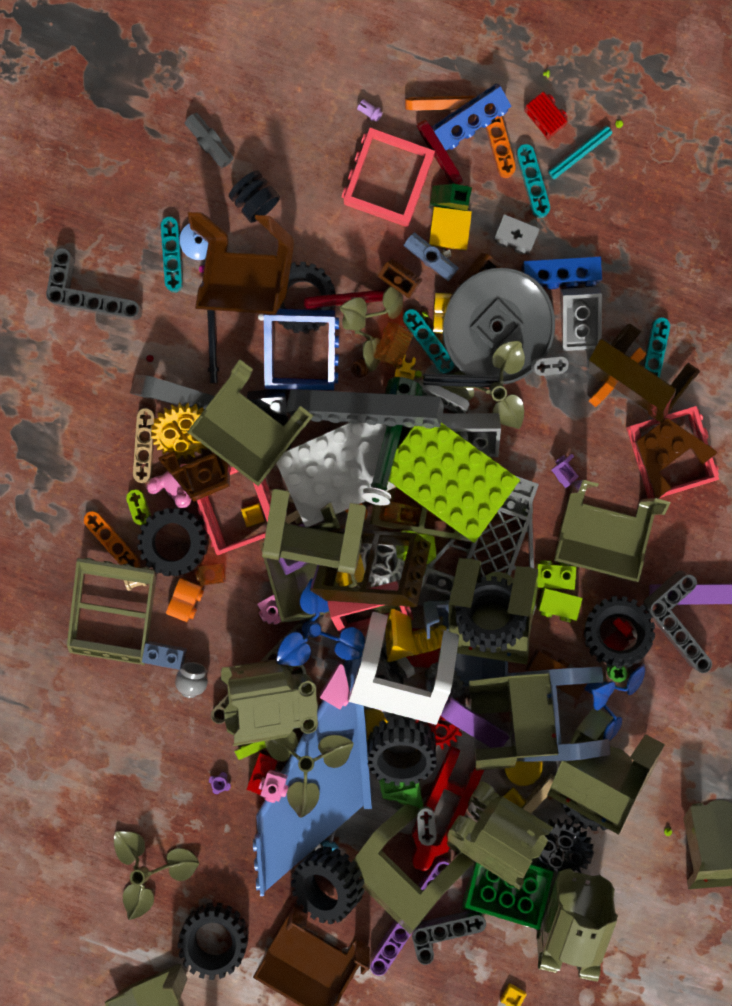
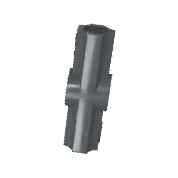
M198 113L190 115L184 124L196 137L198 144L207 154H210L221 169L228 166L234 157L222 144L220 137L212 128L207 126Z

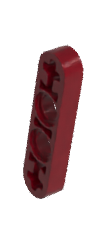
M424 119L417 123L416 126L428 148L435 151L434 157L451 184H462L463 179L428 121Z

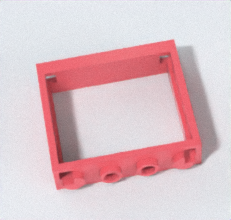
M369 128L368 134L364 133L361 144H363L362 151H358L356 154V167L350 171L348 180H351L349 187L345 186L342 193L344 205L409 227L435 151ZM373 139L425 157L404 215L352 197Z
M697 406L668 414L665 419L672 420L688 415L694 436L708 445V432L705 427L703 428L701 422L703 416L702 414L700 415ZM656 419L626 427L648 499L655 497L635 442L641 438L639 429L659 424L660 422ZM713 458L709 459L703 464L706 477L671 487L661 497L719 480L717 464H714Z
M230 467V475L239 472L235 468ZM265 478L259 486L255 483L253 484L268 522L272 497ZM206 496L197 500L198 512L203 516L204 528L207 534L210 535L211 547H214L216 555L265 538L266 531L226 546L209 497Z
M395 581L368 589L398 591L399 585ZM327 601L331 619L339 634L345 628L354 627L366 636L371 618L348 624L344 616L383 606L379 604ZM399 606V612L414 620L410 607Z

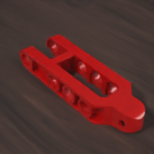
M450 746L423 807L427 806L435 811L444 789L461 797L457 806L453 808V815L449 824L445 826V833L441 842L438 841V843L428 846L422 844L419 840L418 823L416 821L412 829V836L416 844L412 854L413 866L421 871L428 870L436 856L448 852L450 848L447 845L449 830L459 815H465L470 797L477 788L484 773V770H476L474 766L464 785L449 779L460 754V749ZM425 811L424 815L420 817H423L425 824H428V817H431V815H428V812Z

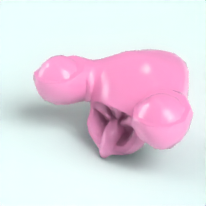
M168 471L149 480L147 484L149 493L156 494L165 488L178 507L185 508L190 505L191 498Z

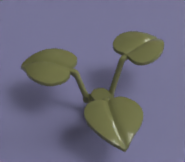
M392 286L388 287L383 294V305L385 307L383 311L366 314L367 305L362 298L350 299L339 307L344 314L342 320L343 328L345 330H353L355 334H360L368 339L363 344V356L370 372L374 371L382 360L383 344L379 338L372 339V336L362 332L361 329L365 327V319L368 317L383 315L387 312L390 319H395L400 315L403 308V296Z
M520 341L506 342L495 350L492 363L496 368H501L499 382L493 383L489 389L462 386L441 387L466 400L474 397L473 388L482 390L487 394L490 393L494 400L499 401L494 405L493 413H499L500 424L520 429L524 419V406L518 396L514 394L507 396V390L503 386V372L514 374L522 369L525 362L522 343ZM461 370L452 373L451 375L465 374Z
M293 731L288 737L265 741L269 754L275 760L286 761L290 754L299 760L298 767L304 772V783L295 782L287 791L289 805L298 817L302 818L309 814L319 800L320 792L318 786L314 783L307 784V774L313 769L314 762L323 758L324 763L328 767H341L348 760L354 745L350 739L339 735H330L323 738L318 744L321 755L315 758L307 755L300 757L293 751L298 745L297 735Z
M129 831L115 832L114 847L118 859L126 865H130L136 860L135 866H133L134 871L130 874L132 884L126 887L123 892V904L128 920L141 917L154 904V893L151 889L145 888L144 884L150 875L169 868V874L173 879L184 881L189 879L199 866V860L194 853L184 848H176L167 854L169 864L149 871L144 866L139 867L140 859L138 856H141L145 851V842L142 836Z

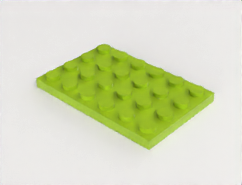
M441 423L440 427L431 429L423 426H414L396 451L389 478L390 483L473 543L477 541L520 481L519 478L443 423Z

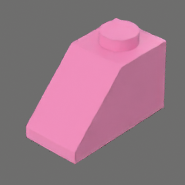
M339 661L319 695L321 699L341 709L342 706H346L349 702L347 700L350 689L343 663Z

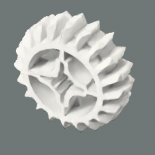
M363 543V546H361L360 554L364 570L366 569L365 556L370 554L372 544ZM378 544L369 579L371 588L375 584L380 586L401 579L405 561L397 558L395 545ZM390 559H393L394 562L393 572H391L388 564Z

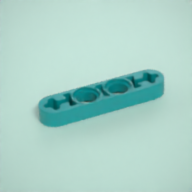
M523 144L518 148L516 158L532 213L537 218H544L550 211L549 199L535 151L531 145ZM523 150H525L527 153H530L528 155V162L531 163L525 164L526 158L525 156H521ZM529 167L534 168L536 175L528 177L525 170ZM539 186L541 189V193L539 195H533L531 193V187ZM542 197L544 199H541L540 201L541 206L546 207L543 213H541L540 210L537 211V208L539 207L538 199Z
M166 217L161 222L164 282L169 291L176 293L183 287L179 240L180 230L178 222L173 217ZM169 222L175 225L171 230L172 234L176 235V237L169 236V230L165 227L168 226ZM173 240L176 242L177 245L174 250L166 248L168 241ZM172 259L178 262V266L175 269H169L167 266L168 262ZM168 273L175 274V280L179 282V284L175 285V288L169 285L172 282V275H168Z
M416 310L406 311L403 316V323L441 373L451 372L454 368V363L449 357L447 350ZM409 314H410L411 316H413V315L416 316L415 322L417 323V325L419 324V322H421V323L423 324V325L418 326V327L415 329V331H413V329H412V328L415 327V325L413 324V322H409V323L407 322V320H408V316H407V315H409ZM420 329L427 330L428 337L426 339L418 337L417 332ZM432 344L438 345L440 348L439 353L431 354L429 346ZM442 352L445 354L442 356L445 362L450 361L449 369L446 367L442 369V361L440 359L438 361L435 360Z
M658 318L652 323L646 349L647 354L643 363L644 368L652 373H656V376L659 378L670 332V322L666 318ZM662 322V326L665 329L661 330L660 336L654 337V334L657 335L659 333V328L656 325ZM654 340H658L662 344V348L659 351L652 348ZM650 359H655L658 362L656 369H651L648 366Z

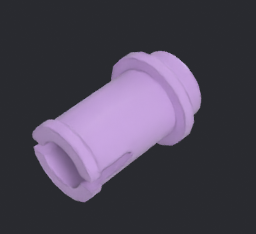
M363 99L360 102L363 106L359 104L357 110L367 115L370 121L378 122L383 112L380 111L379 107L376 108Z

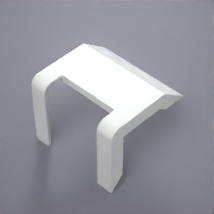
M372 612L360 666L347 701L437 724L452 687L459 635L445 630L443 632L436 681L431 693L426 690L375 677L388 615Z

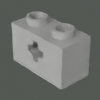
M504 215L494 240L502 247H512L515 249V252L525 255V253H530L540 229ZM515 233L518 234L517 240L513 239Z

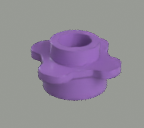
M225 772L209 778L214 794H219L224 790L228 791L231 788Z

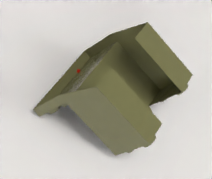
M459 558L449 601L448 632L459 635L457 653L527 664L529 636L538 589V569L516 566L514 579L502 572L486 575L487 581H491V576H497V581L499 582L504 578L507 579V585L513 583L508 611L498 604H485L475 610L472 615L473 621L483 629L496 630L508 623L511 617L510 614L527 616L523 636L520 640L516 638L514 646L511 647L508 643L507 650L502 651L501 647H497L494 653H491V648H486V651L483 652L480 651L479 645L475 649L472 648L470 640L465 642L462 634H459L455 606L471 608L476 581L477 583L481 582V561L471 558Z
M549 673L469 681L470 710L477 714L509 712L512 746L475 749L474 739L476 770L515 768L517 758L559 754Z
M593 707L576 729L570 744L603 740L605 729L613 717L601 710H595ZM645 734L631 756L619 748L610 746V755L562 761L547 795L619 835L635 800L650 778L665 744Z
M714 800L707 805H703V803L692 804L683 817L694 873L687 881L688 889L732 886V803L725 800Z

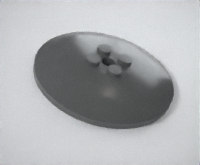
M509 268L483 270L466 279L451 296L443 317V340L449 357L465 375L497 376L499 379L501 368H496L492 363L495 350L506 342L520 341L525 355L522 369L514 374L503 372L504 384L513 383L533 372L531 363L534 359L547 356L555 334L553 306L542 286L529 275ZM495 321H499L501 328L495 332L492 329V324Z

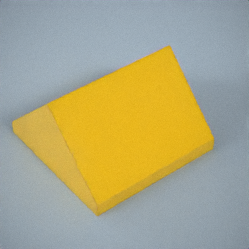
M395 609L390 610L385 628L388 662L414 654L411 617Z

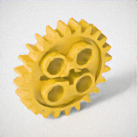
M179 403L177 408L171 404V410L163 408L164 414L158 412V418L153 419L154 424L151 425V437L153 438V444L157 446V450L162 449L163 455L167 452L175 451L178 459L181 455L187 459L188 454L195 457L194 452L202 454L201 448L208 449L187 433L204 411L203 408L198 410L196 404L192 408L189 406V403L185 407H182V404Z

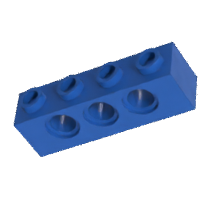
M495 83L431 128L444 149L451 150L457 147L462 139L472 137L480 127L484 128L490 125L495 117L505 115L512 106L501 86ZM492 103V109L488 112H485L484 108L486 104ZM476 114V120L469 123L468 117ZM455 125H459V132L451 133L452 128Z
M601 257L524 261L522 264V272L532 277L542 287L547 286V289H557L562 285H566V288H576L579 284H585V287H594L602 281ZM577 269H582L585 272V277H579L576 273ZM563 270L566 273V278H560L557 275V271ZM538 272H545L547 279H540Z

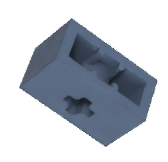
M149 641L145 643L142 663L180 670L184 664L187 648Z

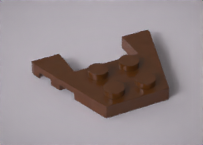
M668 418L664 419L635 442L641 461L645 466L648 481L653 489V495L657 499L671 489L660 474V471L687 450L691 449L701 464H704L717 454L716 450Z
M175 451L158 457L159 461L193 502L230 487V464L215 453L182 467Z

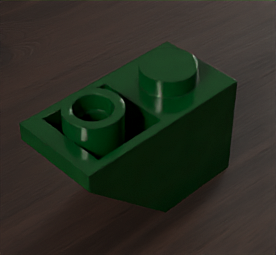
M458 184L434 185L430 206L467 211L472 187Z

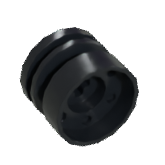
M259 170L244 176L231 189L228 195L231 201L235 202L234 204L237 208L243 207L241 212L250 223L257 221L255 215H267L280 200L279 194L272 186L266 187L267 180L262 178Z

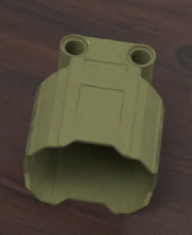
M277 659L222 667L221 680L228 686L229 704L223 709L227 732L234 735L233 746L285 738L291 734L294 728H300L306 734L313 733L317 729L318 704L316 686L311 677L306 674L304 665L278 664Z
M480 782L468 802V812L475 817L476 821L459 815L449 830L447 845L453 851L460 854L464 853L481 866L517 889H520L532 859L540 857L548 842L544 835H548L553 827L505 797L495 793L494 788L489 784Z
M570 868L558 872L541 928L537 930L536 934L539 970L557 973V971H560L562 963L577 966L579 978L595 982L599 980L600 964L603 961L618 918L614 905L615 889L609 880L601 875L590 876L584 873L573 872ZM586 880L590 881L589 885L585 884Z

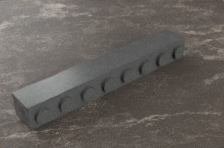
M291 389L286 408L290 417H292L301 406L313 415L310 420L320 422L321 420L333 423L342 421L351 424L359 422L369 425L423 426L431 429L441 426L444 405L441 397Z

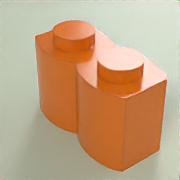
M181 577L166 614L185 622L194 619L197 612L195 605L197 601L200 602L205 592L202 590L203 585Z

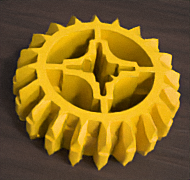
M446 626L430 627L429 639H427L425 628L413 631V655L441 648L444 630L448 631Z

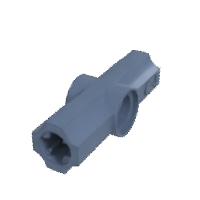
M415 232L411 234L404 244V247L422 260L425 266L432 268L448 282L459 269V267L442 255L436 247L431 246ZM433 253L436 255V259L429 261L426 255Z

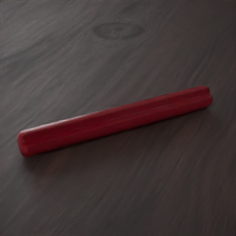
M386 289L306 297L304 299V306L307 309L341 306L353 298H362L366 303L383 301V294Z

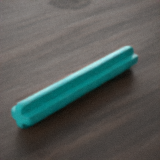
M603 127L548 171L550 177L556 179L611 136L612 130L610 127Z

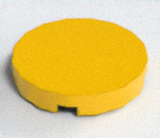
M516 761L515 768H504L512 783L519 786H528L539 779L542 773V761Z

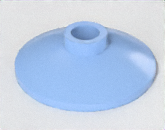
M189 223L180 234L181 249L188 257L194 260H204L207 256L209 243L203 238L200 244L196 243L195 238L199 235L191 230Z

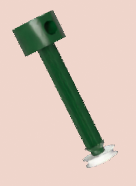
M393 377L388 380L384 394L422 396L423 388L414 380ZM403 425L386 427L375 473L370 484L372 488H364V494L361 495L369 503L375 505L390 504L389 499L392 497L386 490L388 489L387 486Z

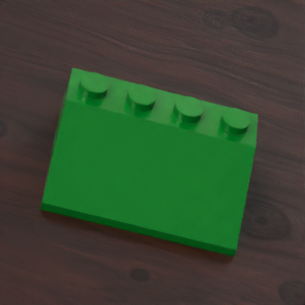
M475 862L461 907L540 930L554 872L530 865L523 878L524 883L522 887L517 889Z

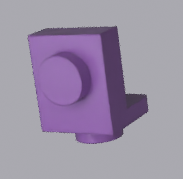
M573 454L568 457L561 456L555 461L557 465L551 469L565 488L579 477L568 463L574 457Z

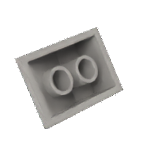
M600 288L560 289L563 351L595 349L602 338V292Z

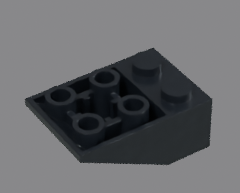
M286 389L247 391L248 400L282 426L286 425L289 421V415L286 410Z

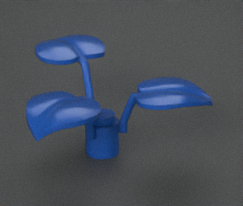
M311 578L301 593L300 606L304 612L315 614V616L304 622L302 626L303 636L298 632H293L283 639L277 652V663L290 666L303 665L308 661L311 654V648L306 643L308 636L317 637L319 635L338 641L334 651L340 658L345 660L361 658L365 637L360 630L354 627L345 628L341 631L340 638L321 631L320 624L315 622L320 612L325 613L329 611L327 601L310 591L313 578Z
M644 663L631 674L625 687L616 686L613 681L607 683L605 681L603 683H588L586 685L585 691L593 695L594 709L600 710L604 707L613 717L605 729L603 740L609 739L611 741L622 726V718H617L606 705L608 698L614 689L627 691L628 695L635 693L644 680Z

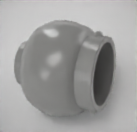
M187 662L182 665L176 674L175 685L183 696L194 698L206 690L208 676L205 666L195 662Z

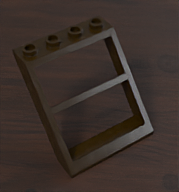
M328 529L329 532H335L340 534L345 533V529ZM362 530V543L372 544L361 588L334 586L338 568L317 565L310 591L325 601L416 607L419 601L431 543L417 533ZM378 544L408 546L398 591L367 589Z

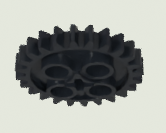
M559 818L556 819V823L549 819L548 825L553 827L548 835H544L548 842L540 857H538L537 863H544L543 869L549 867L550 871L556 870L557 875L558 872L569 868L573 872L582 873V870L587 869L588 864H591L593 858L594 844H591L592 838L587 837V831L581 832L582 826L574 827L575 822L569 825L567 824V819L563 823L560 822Z

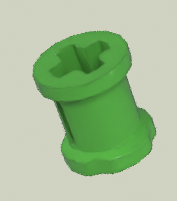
M616 666L607 667V675L613 681L622 682L626 679L627 670L624 666L621 669H617L620 672L619 676L614 673Z

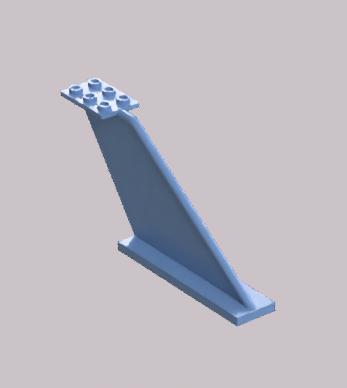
M360 658L346 660L343 664L350 691L360 666ZM323 700L317 709V729L310 734L303 733L297 747L294 749V752L300 757L307 755L315 758L321 755L318 749L319 742L327 736H343L354 743L348 760L341 767H328L324 763L323 758L314 762L313 769L307 774V784L314 783L319 788L320 796L315 808L309 814L300 818L289 805L286 794L279 802L272 803L265 800L256 815L257 834H255V839H253V851H257L254 867L255 871H258L256 890H260V896H265L266 890L361 807L364 806V809H372L370 773L367 760L368 747L365 710L363 705L348 702L346 706L338 709ZM292 754L281 771L282 774L288 775L286 785L289 787L295 782L304 783V772L299 769V760Z

